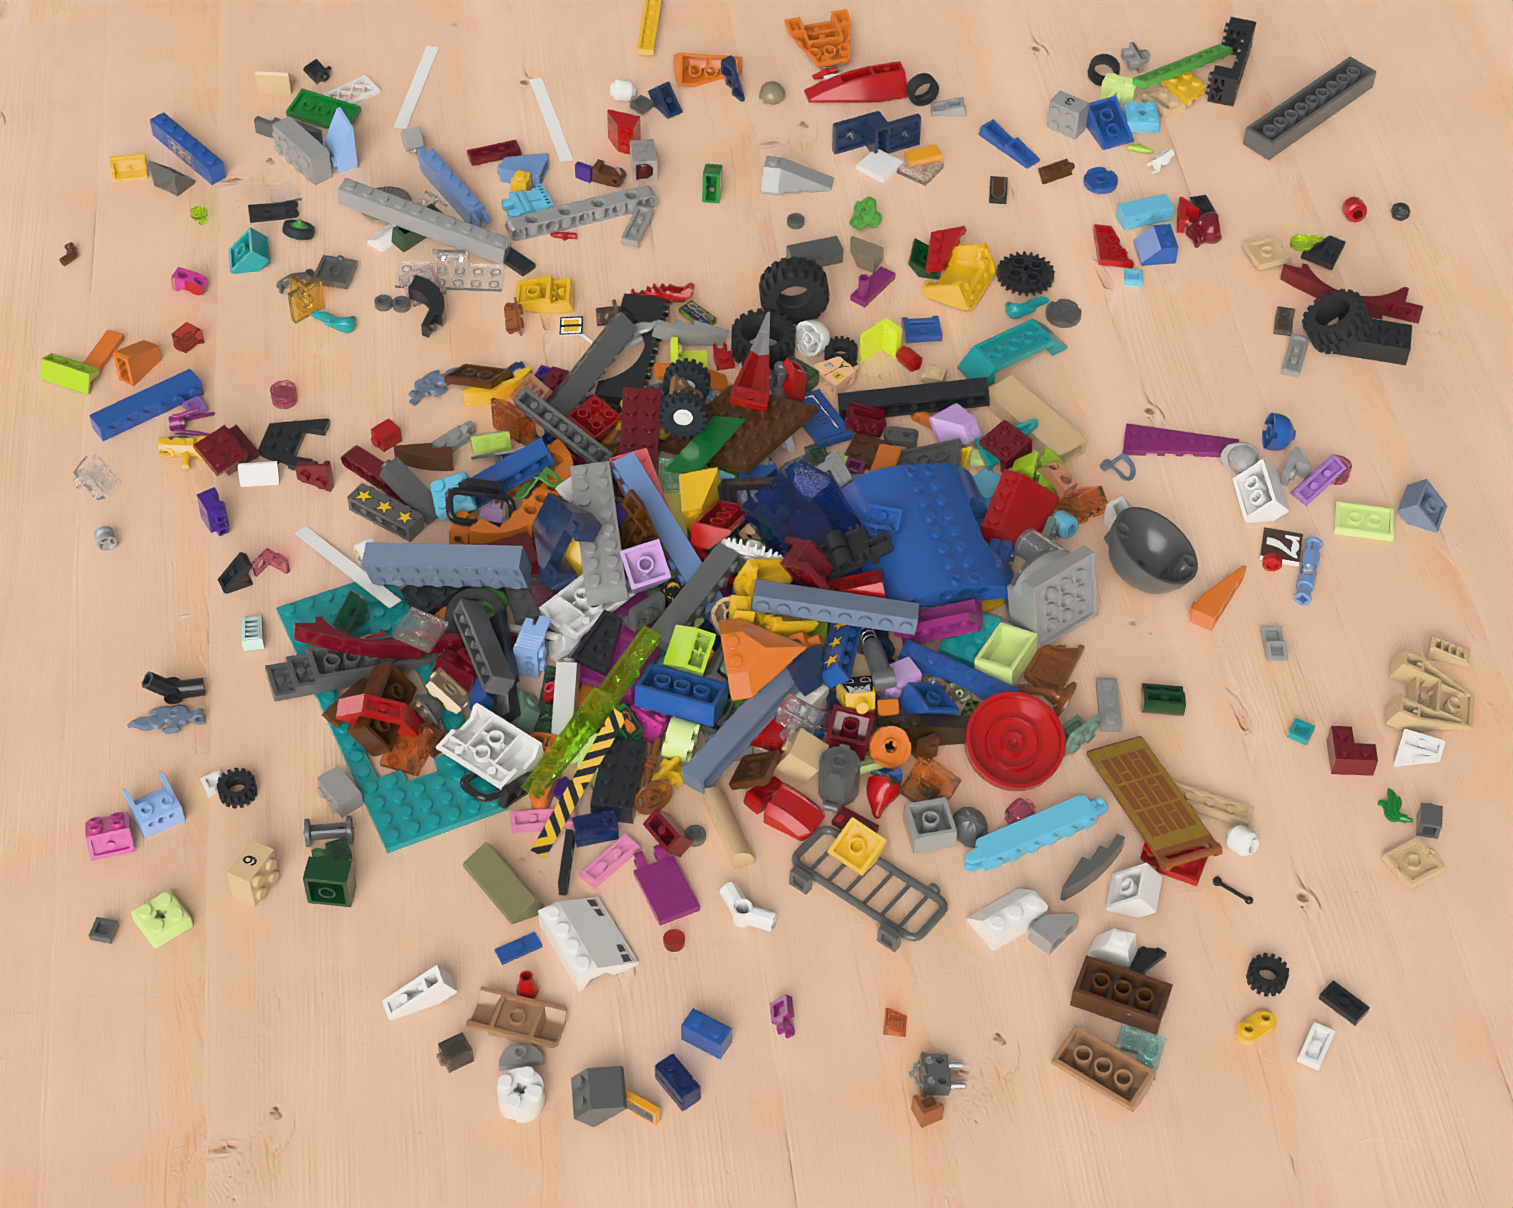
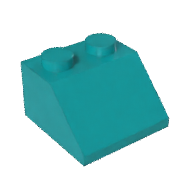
M251 227L228 249L230 273L232 274L260 271L270 261L267 236Z

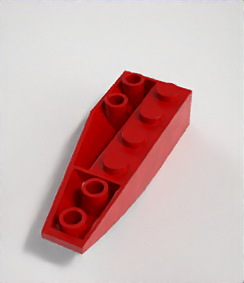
M900 61L851 70L828 78L804 90L809 103L885 102L908 97L906 94V74Z

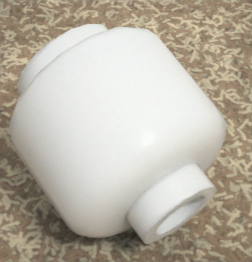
M616 79L614 83H611L610 95L613 96L615 101L629 102L632 96H635L636 88L630 80Z
M1237 825L1227 832V847L1242 857L1252 855L1258 849V835L1246 826Z

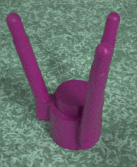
M198 407L179 414H172L168 418L170 430L175 431L176 435L208 436L209 433L183 430V428L187 427L186 421L213 416L215 413L209 412L185 417L200 411Z

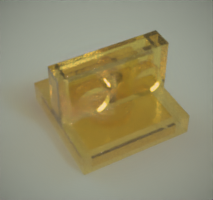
M295 274L288 277L291 292L287 293L291 319L295 324L308 318L313 312L325 308L322 282L318 277L307 283L299 279Z

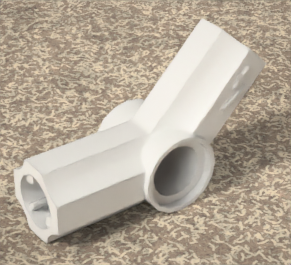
M731 881L726 883L720 889V895L730 910L735 925L739 927L750 925L770 932L773 930L777 912L753 906L745 898L737 882L733 883Z

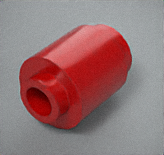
M906 346L898 349L896 353L897 360L906 369L913 372L921 367L922 357L913 349Z

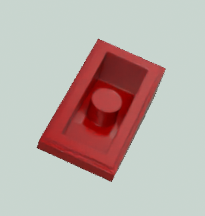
M774 776L770 779L768 785L756 786L748 790L744 797V805L755 814L763 812L768 802H770L781 787V784L784 783Z

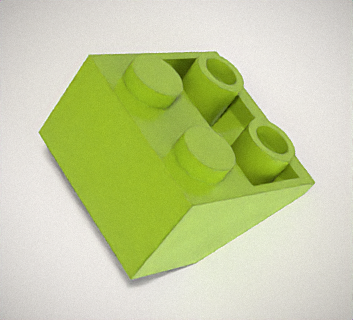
M676 625L663 665L703 676L716 634L695 627Z

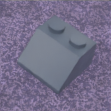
M1425 479L1407 485L1397 511L1408 524L1435 533L1439 530L1447 504L1431 483Z

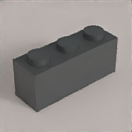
M832 236L787 245L786 259L791 258V256H796L797 258L806 257L807 260L811 259L816 262V265L819 264L823 267L843 263L844 249L838 237Z

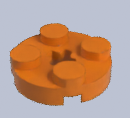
M889 725L879 727L869 740L868 754L879 766L895 768L905 763L909 758L911 742H909L906 732L899 727ZM892 741V746L895 748L888 753L886 752L887 748H885V745Z

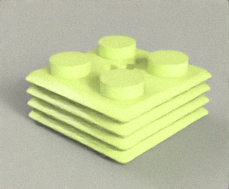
M170 890L165 891L131 912L134 922L154 948H158L193 927L191 916Z

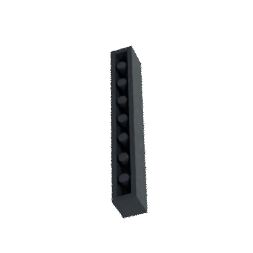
M987 377L837 393L839 415L843 421L844 413L850 401L885 409V417L912 415L919 412H940L955 403L964 409L990 406Z

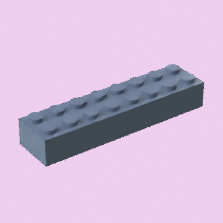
M366 542L361 562L372 584L378 586L391 584L396 586L414 585L417 587L430 585L435 587L453 586L456 588L470 586L474 588L492 587L499 589L501 587L520 589L528 588L532 569L523 546Z

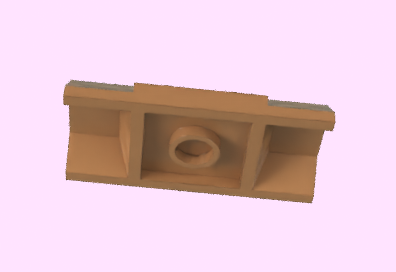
M481 986L477 1006L472 1018L467 1020L466 1026L487 1031L489 1035L529 1045L534 1043L555 1048L558 1046L565 1028L568 1008Z

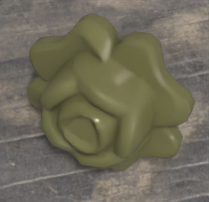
M955 683L950 684L951 689L948 693L952 696L954 702L959 700V703L963 704L966 700L972 698L971 692Z

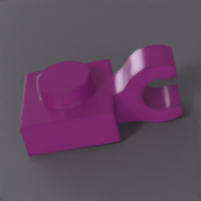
M785 994L769 1004L771 1023L777 1026L778 1035L785 1032V1037L788 1039L795 1034L794 1027L790 1023V1019L794 1017L792 997Z

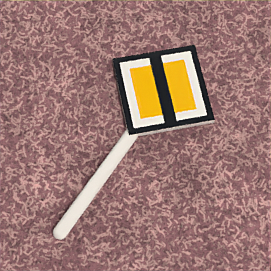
M583 316L560 317L559 336L580 335L592 344L593 340L583 334Z

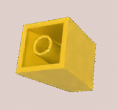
M717 467L679 475L681 508L690 535L692 523L717 499L720 500L717 486L722 480Z

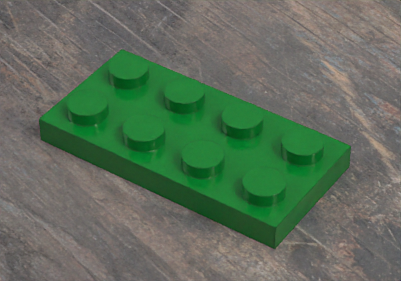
M302 88L285 112L291 118L329 129L337 108L340 107L351 125L362 110L361 106Z

